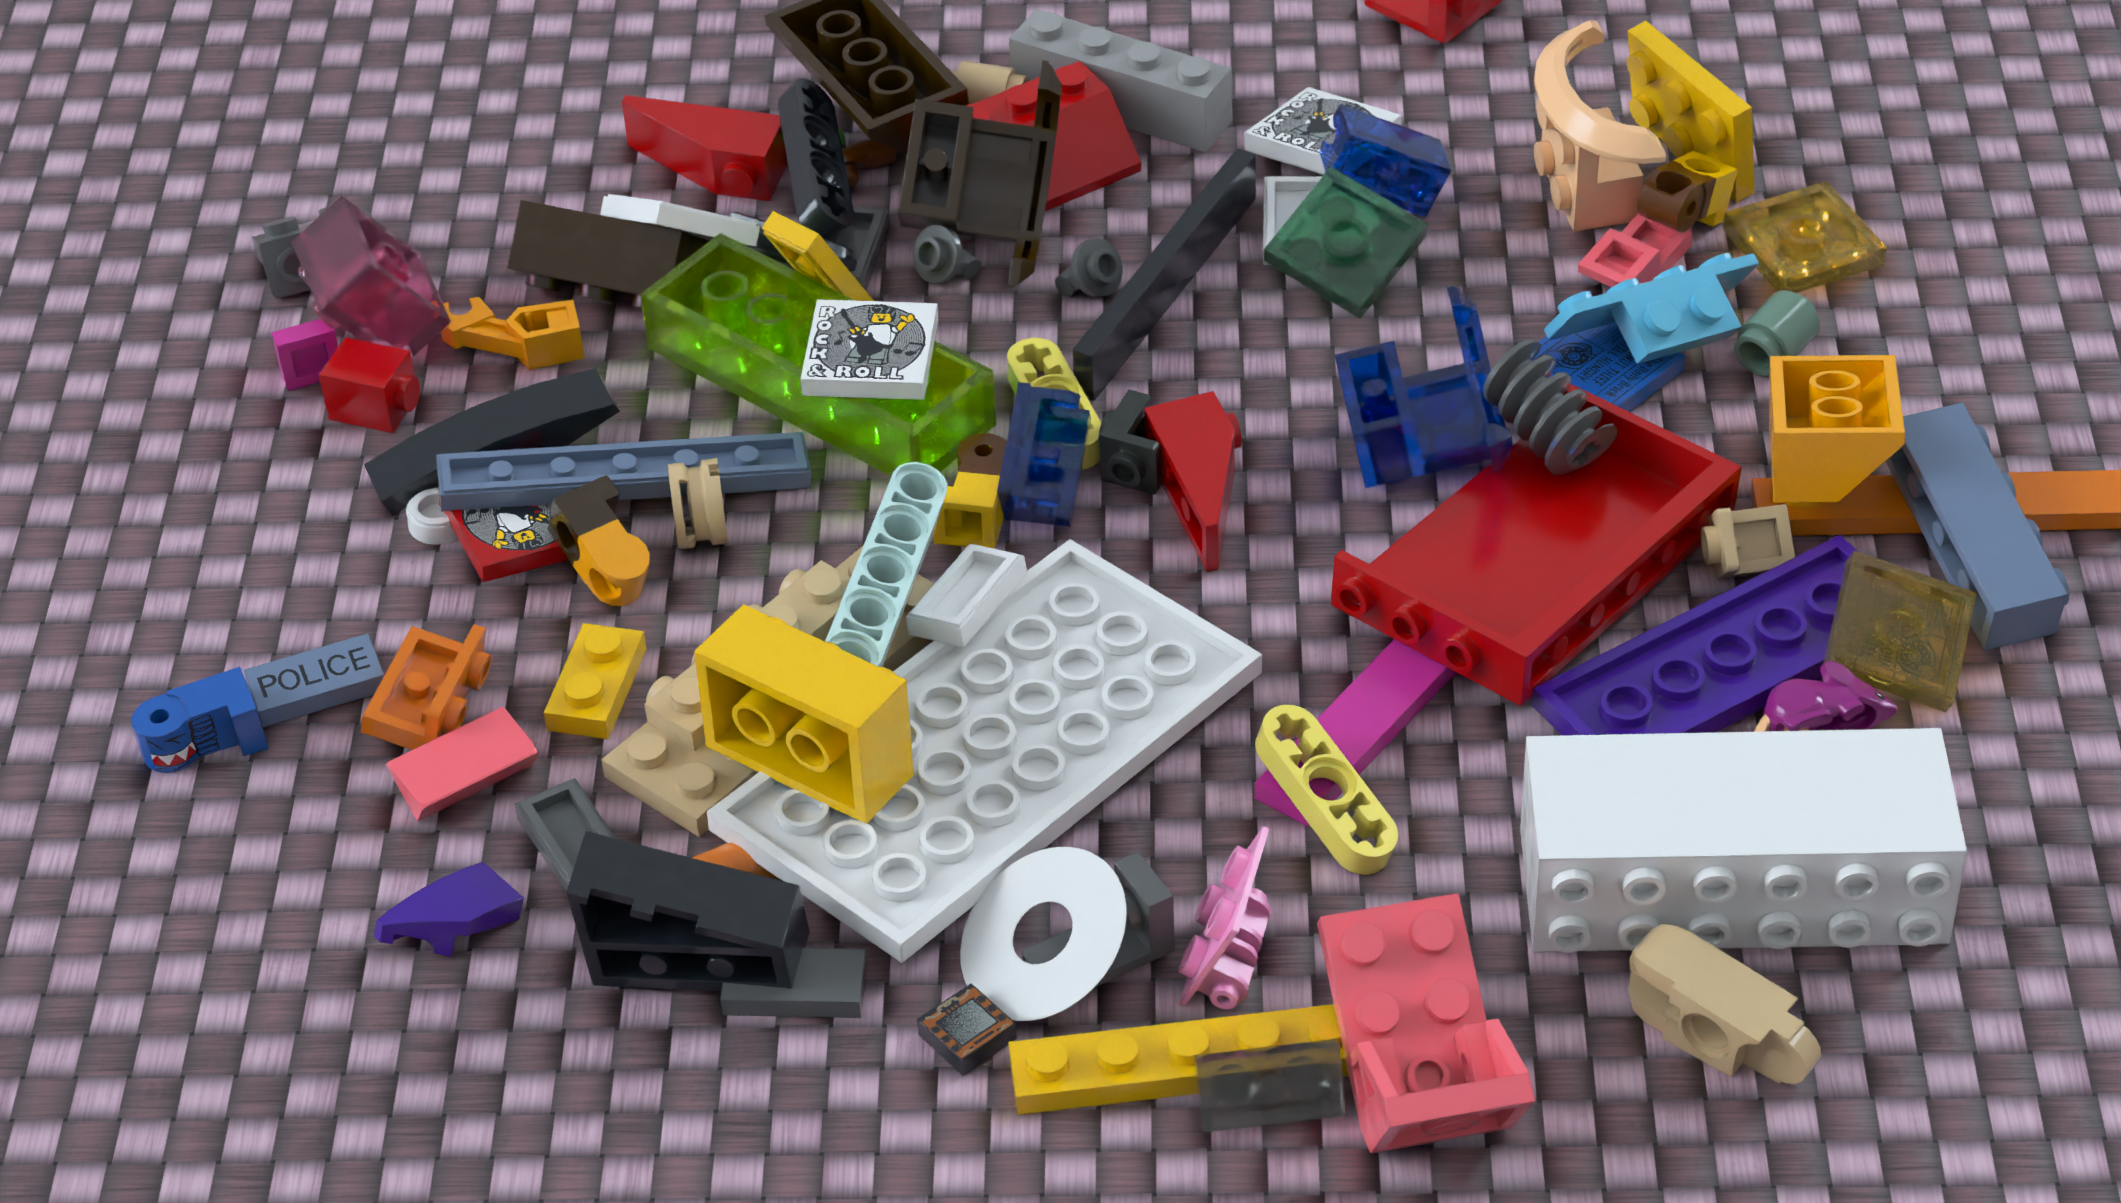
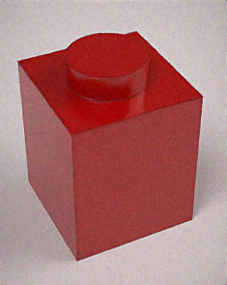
M345 337L319 373L328 420L394 433L407 412L414 410L420 396V381L414 374L410 350Z

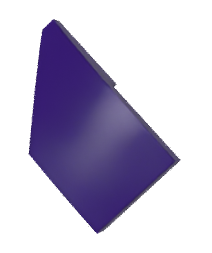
M480 862L442 877L402 900L376 920L373 937L379 942L393 945L395 939L405 936L423 939L434 947L433 953L451 957L456 935L466 937L519 920L524 897L487 864Z

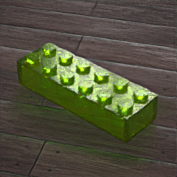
M722 233L718 234L641 293L648 349L891 477L898 466L910 462L928 464L941 473L957 459V447L962 440L978 433H987L997 425L993 370L936 341L934 342L924 400L802 395L800 378L817 299L855 300Z

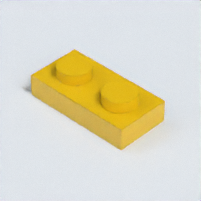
M588 623L582 624L544 711L547 731L609 740L647 650L644 631Z

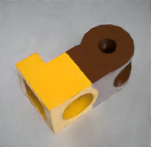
M1693 150L1656 168L1649 175L1639 195L1638 213L1680 233L1690 229L1696 220L1712 227L1724 222L1738 169Z
M978 433L968 436L957 447L958 474L954 486H947V493L934 531L935 544L967 547L969 544H975L993 549L996 548L1012 492V478L1009 474L1010 445L999 435Z

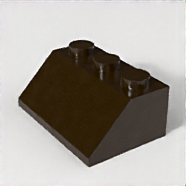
M521 200L507 269L527 274L525 285L559 292L561 281L580 285L579 296L613 302L614 292L633 295L631 306L666 313L668 302L684 306L690 304L719 257L721 244L680 230Z

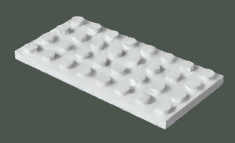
M1069 539L1027 571V574L964 648L934 640L893 671L896 675L907 680L914 776L867 824L759 772L707 811L709 830L727 843H734L743 848L757 864L782 881L799 885L802 895L903 963L974 906L999 873L1024 856L1047 847L1262 673V654Z

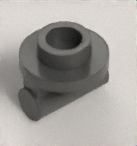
M942 225L928 226L921 231L915 241L913 249L914 265L921 278L927 282L945 283L955 275H961L966 280H970L980 271L981 262L961 246L959 237L950 227Z
M1094 238L1082 242L1074 251L1072 265L1056 277V288L1064 296H1071L1079 289L1092 297H1103L1112 294L1119 287L1122 280L1123 266L1120 255L1116 248L1104 239Z

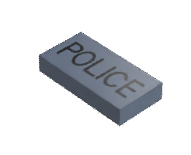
M368 633L244 669L247 685L257 708L262 728L374 695L384 677Z

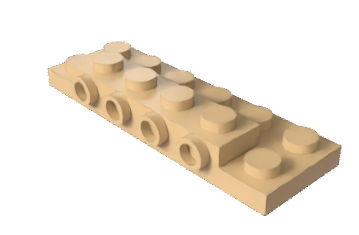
M863 546L836 568L821 560L807 572L801 569L791 571L783 580L778 596L764 607L758 604H752L749 607L768 616L780 618L788 625L825 642ZM919 574L882 666L891 671L896 670L932 641L909 635L906 622L908 613L935 584ZM694 654L691 666L677 678L673 679L670 676H663L651 686L647 694L646 703L644 704L647 723L602 758L601 761L604 778L700 837L709 829L707 811L759 772L706 747Z

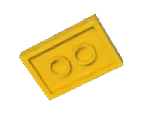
M1644 21L1629 29V56L1626 61L1631 80L1632 99L1629 101V108L1637 124L1650 129L1666 143L1669 150L1678 158L1694 150L1737 168L1738 172L1730 197L1736 203L1755 193L1752 107L1649 22Z

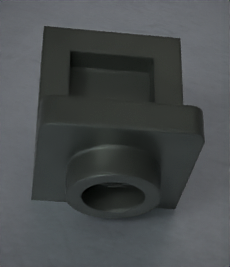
M1129 389L1116 410H1109L1105 414L1100 426L1101 480L1154 495L1162 485L1161 446L1158 442L1145 438L1144 408L1151 406V395Z

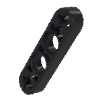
M798 78L778 99V109L796 214L804 227L817 232L823 239L835 242L855 221L835 107L828 94L820 86L808 79Z

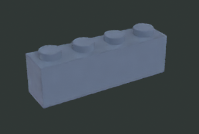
M1963 402L1903 416L1905 444L1885 462L1959 604L1962 605L1961 608L1983 650L1986 651L2056 634L2064 605H2067L2069 601V588L2066 578L2059 568L2052 567L2042 548L2039 528L2032 519H2026L2016 500V490L2010 475L2005 471H2000L1991 454L1990 442L1985 429L1979 424L1975 425Z

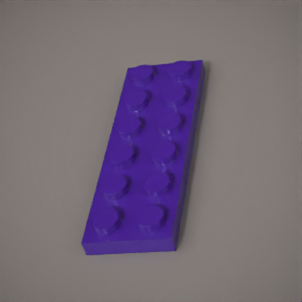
M1838 535L1533 688L1532 707L1562 736L1716 733L1765 708L1770 692L1778 684L1791 679L1817 681L1823 678L1820 667L1825 662L1832 661L1853 567L1833 661L1844 666L1853 661L1872 574V582L1854 661L1860 659V653L1868 655L1867 650L1863 649V652H1861L1862 647L1875 651L1881 648L1879 645L1884 646L1880 642L1889 644V642L1883 641L1881 638L1892 642V639L1883 637L1882 634L1893 638L1895 641L1899 639L1901 627L1913 631L1922 626L1924 608L1921 612L1922 606L1919 604L1917 609L1918 602L1915 601V604H1913L1914 599L1912 597L1909 599L1910 595L1841 535ZM1853 583H1855V585L1863 587L1864 589L1855 586L1853 588ZM1852 589L1863 592V594L1856 592L1862 595V597L1855 595V591H1852ZM1874 592L1886 596V600L1882 601L1874 598ZM1875 594L1876 597L1884 599V597ZM1856 596V597L1861 598V600H1862L1861 603H1860V600H1859V599H1858V602H1857V601H1854V600H1853V597ZM1890 597H1895L1898 603H1900L1899 599L1902 600L1901 605L1896 604L1893 598V603L1891 602V605L1899 607L1901 610L1891 606L1889 608L1891 611L1900 612L1899 616H1897L1898 614L1887 612ZM1872 600L1883 602L1884 607L1881 608L1873 605ZM1874 601V604H1877V605H1880V606L1883 605V604H1881V603H1878V602H1875V601ZM1908 601H1910L1909 607H1908L1907 616H1905V615H1906V611H1907ZM1849 602L1860 606V609L1858 611L1850 609ZM1871 606L1883 610V612L1879 611L1882 616L1870 612V610L1875 611ZM1850 612H1858L1859 615L1858 617L1850 615ZM1869 613L1880 616L1881 622L1868 619V617L1879 620V618L1869 615ZM1886 613L1899 617L1898 622L1896 621L1897 618L1886 615ZM1849 616L1854 617V618H1858V619H1857V620H1854V619L1849 618ZM1847 618V619H1850V620L1855 621V622H1857V623H1853V622L1847 621V620H1845V619ZM1885 619L1897 622V627H1895V623L1886 621ZM1870 620L1869 622L1879 625L1880 627L1869 624L1868 626L1867 621ZM1848 622L1853 624L1855 627H1859V629L1848 628L1847 626H1850L1848 625ZM1883 627L1896 631V633H1890L1895 635V637L1882 633L1883 631L1889 633V631L1883 629ZM1902 628L1901 637L1912 631ZM1843 629L1853 632L1854 636L1848 637V635H1844ZM1868 629V630H1867L1868 632L1877 634L1878 637L1875 636V635L1869 634V633H1867V635H1866V634H1865V630ZM1864 635L1877 639V641H1871L1873 643H1876V645L1863 641V639L1870 641V639L1864 637ZM1845 637L1853 639V641L1846 639L1847 641H1844ZM1843 642L1851 644L1852 646L1843 644ZM1863 642H1865V644L1875 646V650L1865 645L1862 646ZM1842 646H1848L1851 651L1849 652L1848 648H1843L1844 650H1842ZM1838 650L1850 653V655H1847L1849 656V658H1847L1844 655H1841L1843 653L1839 652Z

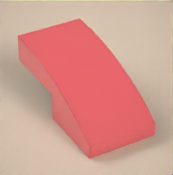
M1638 213L1622 232L1610 228L1579 262L1578 272L1610 287L1632 278H1637L1640 284L1652 281L1657 275L1670 269L1691 248L1692 229L1680 233Z

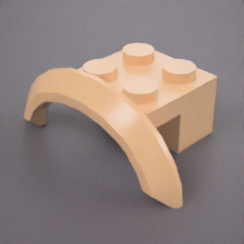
M1589 20L1559 34L1544 47L1536 61L1534 86L1538 97L1537 116L1542 128V141L1535 142L1534 145L1535 165L1540 176H1547L1550 182L1554 207L1557 211H1564L1573 232L1630 223L1638 214V199L1643 187L1644 175L1638 163L1666 162L1665 150L1654 133L1646 127L1617 122L1609 107L1591 109L1579 98L1569 83L1566 73V66L1569 61L1583 49L1595 44L1604 43V33L1597 20Z

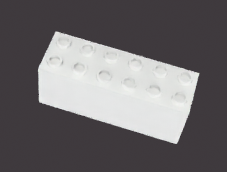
M1941 728L1526 736L1520 832L1533 952L1633 951L1654 927L1661 924L1676 925L1684 928L1716 948L1783 949L1788 947L1826 946L1851 948L1881 945L1925 946L1950 944L1967 849Z

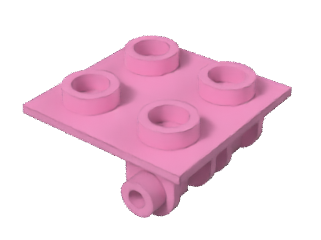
M1265 826L1261 828L1247 849L1237 846L1233 850L1221 876L1220 883L1222 886L1218 887L1210 884L1198 905L1194 921L1203 925L1200 936L1194 935L1189 942L1178 969V973L1187 976L1179 1002L1184 1007L1196 991L1210 996L1212 1004L1221 1009H1232L1247 996L1252 973L1258 959L1257 953L1260 951L1262 938L1271 914V907L1267 902L1266 894L1259 889L1252 888L1269 832V828Z

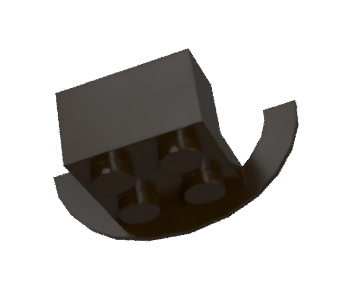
M1042 60L1034 127L974 118L973 107L915 99L898 209L900 225L902 227L922 230L931 225H942L950 227L957 235L1016 243L1011 261L1008 281L1009 288L1017 287L1034 273L1040 247L1062 94V84L1049 61Z

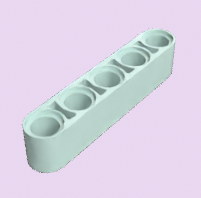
M910 462L898 466L893 472L825 640L878 667H882L933 537L947 493L945 477L937 469L928 464Z

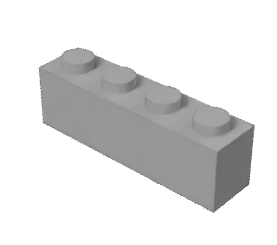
M1037 9L1009 38L1010 67L1015 68L1017 74L1028 76L1029 81L1040 77L1042 60L1049 61L1054 71L1062 66L1081 61L1110 89L1126 128L1207 152L1232 122V68Z

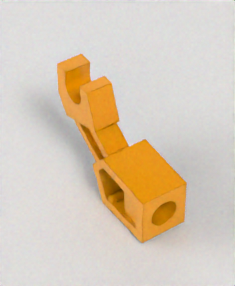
M480 297L469 298L471 310L463 315L452 314L449 302L436 304L442 341L455 349L466 346L516 357L529 370L585 359L574 300L518 307L507 320L495 318V314Z

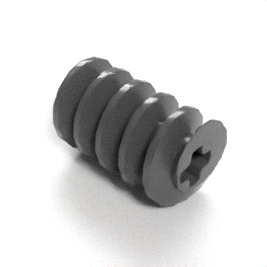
M1529 339L1515 345L1496 363L1484 384L1483 396L1492 406L1499 407L1501 417L1507 423L1514 424V431L1522 440L1529 441V448L1539 458H1545V466L1553 475L1563 476L1574 473L1602 455L1616 439L1618 430L1613 423L1594 430L1601 421L1603 415L1601 410L1594 406L1579 413L1586 403L1588 396L1582 389H1576L1565 394L1570 387L1571 377L1567 372H1559L1549 377L1554 371L1557 362L1551 355H1543L1535 359L1540 352L1541 344L1538 340Z

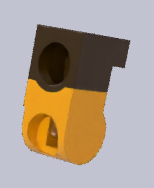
M605 475L554 498L548 531L584 583L588 585L592 593L600 601L612 606H625L636 601L644 590L650 553L647 546L638 537L627 533L617 519L616 511L620 493L609 477Z

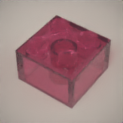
M340 196L292 241L301 264L298 268V273L310 287L315 299L312 302V308L317 316L330 328L338 329L341 326L353 334L354 339L410 350L412 358L451 323L421 253L345 197Z

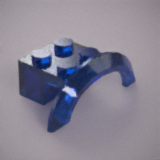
M1447 287L1464 363L1403 377L1394 341L1335 354L1365 488L1485 460L1489 461L1492 473L1497 474L1500 473L1513 450L1510 429H1507L1505 420L1499 414V407L1492 406L1483 396V387L1491 372V367L1476 304L1457 287Z

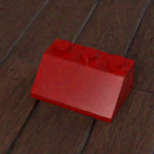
M1081 61L1055 70L1062 84V94L1045 211L1141 172V161L1110 89ZM1039 77L965 106L973 107L974 118L1034 127Z

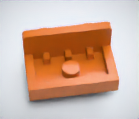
M473 624L464 643H460L411 626L362 716L361 733L414 750L461 727L468 708V700L465 698L470 688L476 691L481 690L491 666L492 655L484 652L487 628Z

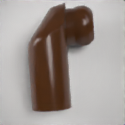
M872 139L854 142L842 148L850 189L858 184L859 175L857 171L896 163L895 150Z

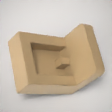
M1787 504L1731 511L1730 508L1717 509L1707 517L1708 526L1701 528L1700 537L1703 558L1706 565L1715 564L1717 579L1762 574L1795 557Z

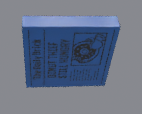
M1616 322L1549 340L1546 336L1539 341L1541 348L1535 357L1537 359L1543 355H1551L1557 363L1549 377L1559 372H1567L1572 379V385L1628 412H1631L1682 373L1685 364V354L1681 352L1637 364Z

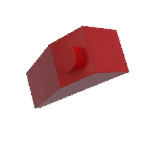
M625 95L622 100L627 143L630 148L715 194L770 202L788 165L780 115Z
M1214 391L1144 408L1145 438L1156 441L1161 446L1162 487L1206 572L1219 569L1235 476V449L1242 446L1241 430L1236 416L1233 412L1225 413Z

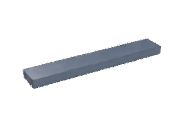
M804 432L436 454L441 512L550 505L554 498L605 475L609 477L620 493L619 500L671 497L668 464L683 462L687 468L699 467L701 460L713 458L718 460L722 494L811 488V467ZM687 483L680 484L681 495L687 496Z

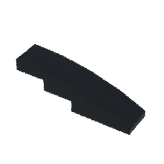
M594 368L536 383L475 405L416 433L365 463L364 466L381 503L392 515H395L406 508L408 502L416 494L438 487L436 454L568 446L620 412L602 376Z

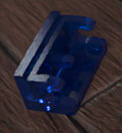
M1339 104L1333 115V126L1336 128L1335 140L1333 144L1323 140L1320 147V157L1325 169L1323 175L1324 182L1426 217L1452 171L1441 140Z
M1018 382L997 489L1004 520L1071 527L1091 421L1090 411L1078 408L1079 394L1062 389L1032 387L1031 383Z

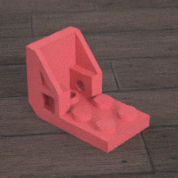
M1459 893L1321 916L1317 922L1360 1130L1370 1154L1511 1129L1535 1102L1529 1071L1499 1019H1486Z

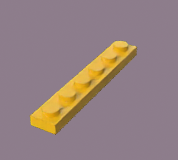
M1334 1004L1008 1042L1017 1115L1349 1076Z

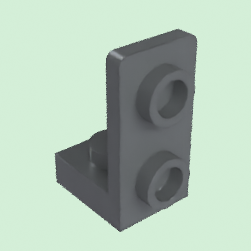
M1139 852L1114 862V872L1120 880L1126 899V926L1116 958L1107 973L1095 987L1175 951L1173 895ZM1072 928L1024 949L1022 952L1023 961L1029 964H1042L1055 958L1067 945L1071 937Z

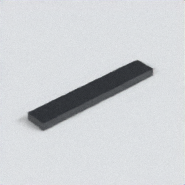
M1241 149L1233 152L1073 348V374L1088 400H1096L1256 200V154Z

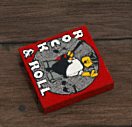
M552 504L444 511L445 516L447 515L450 520L451 527L483 583L568 560L548 531Z

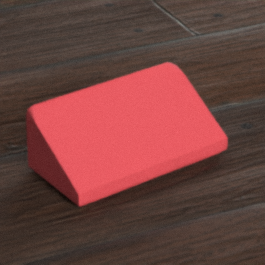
M501 707L387 762L386 766L418 822L532 766L539 752L508 711Z

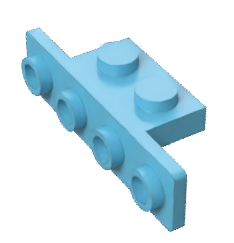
M1724 253L1707 260L1697 269L1686 271L1684 266H1676L1660 273L1652 281L1642 284L1639 283L1637 278L1628 279L1613 286L1605 294L1593 297L1590 291L1580 292L1558 305L1557 308L1560 313L1544 328L1548 339L1553 340L1616 322L1637 364L1730 338L1741 328V324L1725 292L1735 288L1759 265V262L1754 253L1733 259L1729 253Z

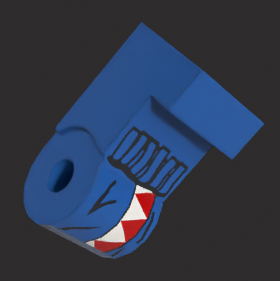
M240 667L166 691L167 693L153 697L140 704L131 717L132 729L143 761L148 768L156 772L170 773L180 771L193 763L196 758L237 745L240 746L243 756L269 749L257 708Z

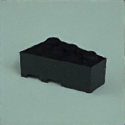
M588 831L585 832L566 891L593 986L722 991L723 983L792 989L802 949L806 948L810 933L799 885Z

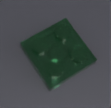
M1330 167L1264 248V261L1361 319L1427 236V223Z

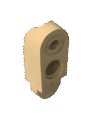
M1661 924L1654 927L1634 948L1629 958L1631 974L1628 994L1633 1011L1645 1023L1663 1032L1662 1039L1730 1077L1744 1064L1778 1084L1781 1082L1789 1084L1802 1082L1819 1062L1821 1048L1817 1039L1804 1026L1803 1021L1788 1013L1798 998L1702 938L1679 926Z

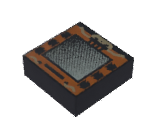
M972 983L917 1019L918 1035L962 1076L1006 1047L1008 1042L1017 1039L1016 1023Z

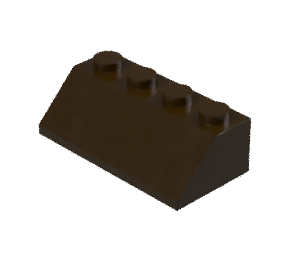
M802 0L764 16L766 26L869 139L907 154L915 99L963 106L969 105L967 87L883 0Z

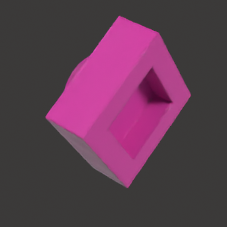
M329 316L271 332L281 376L287 391L319 383V373L338 348L336 333Z

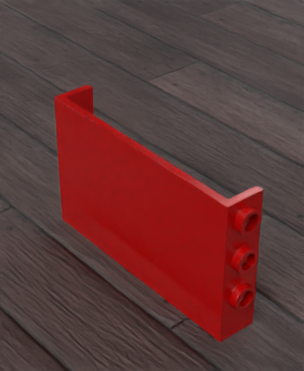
M1570 384L1565 394L1581 388ZM1583 390L1588 397L1579 413L1589 407L1597 406L1603 415L1594 430L1612 423L1618 430L1616 439L1602 455L1574 473L1563 476L1553 475L1545 466V458L1537 457L1529 448V441L1519 439L1370 564L1343 550L1334 556L1331 605L1521 706L1533 695V688L1553 678L1701 545V528L1708 526V516L1717 509L1730 508L1731 511H1735L1742 466Z

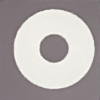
M1074 847L1043 849L1024 856L1009 865L991 881L973 906L967 919L960 951L961 969L966 985L972 983L1009 1018L1015 1021L1043 1019L1060 1013L1076 1004L1107 973L1116 958L1123 940L1127 916L1126 899L1123 887L1116 873L1097 855ZM1056 902L1067 908L1072 918V933L1065 948L1055 958L1042 964H1029L1022 961L1017 956L1013 946L1014 931L1022 916L1028 910L1041 903Z

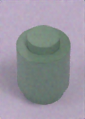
M1786 290L1775 292L1739 329L1738 339L1734 344V351L1739 362L1747 370L1759 376L1770 375V356H1797L1819 333L1820 321L1814 305L1803 295Z

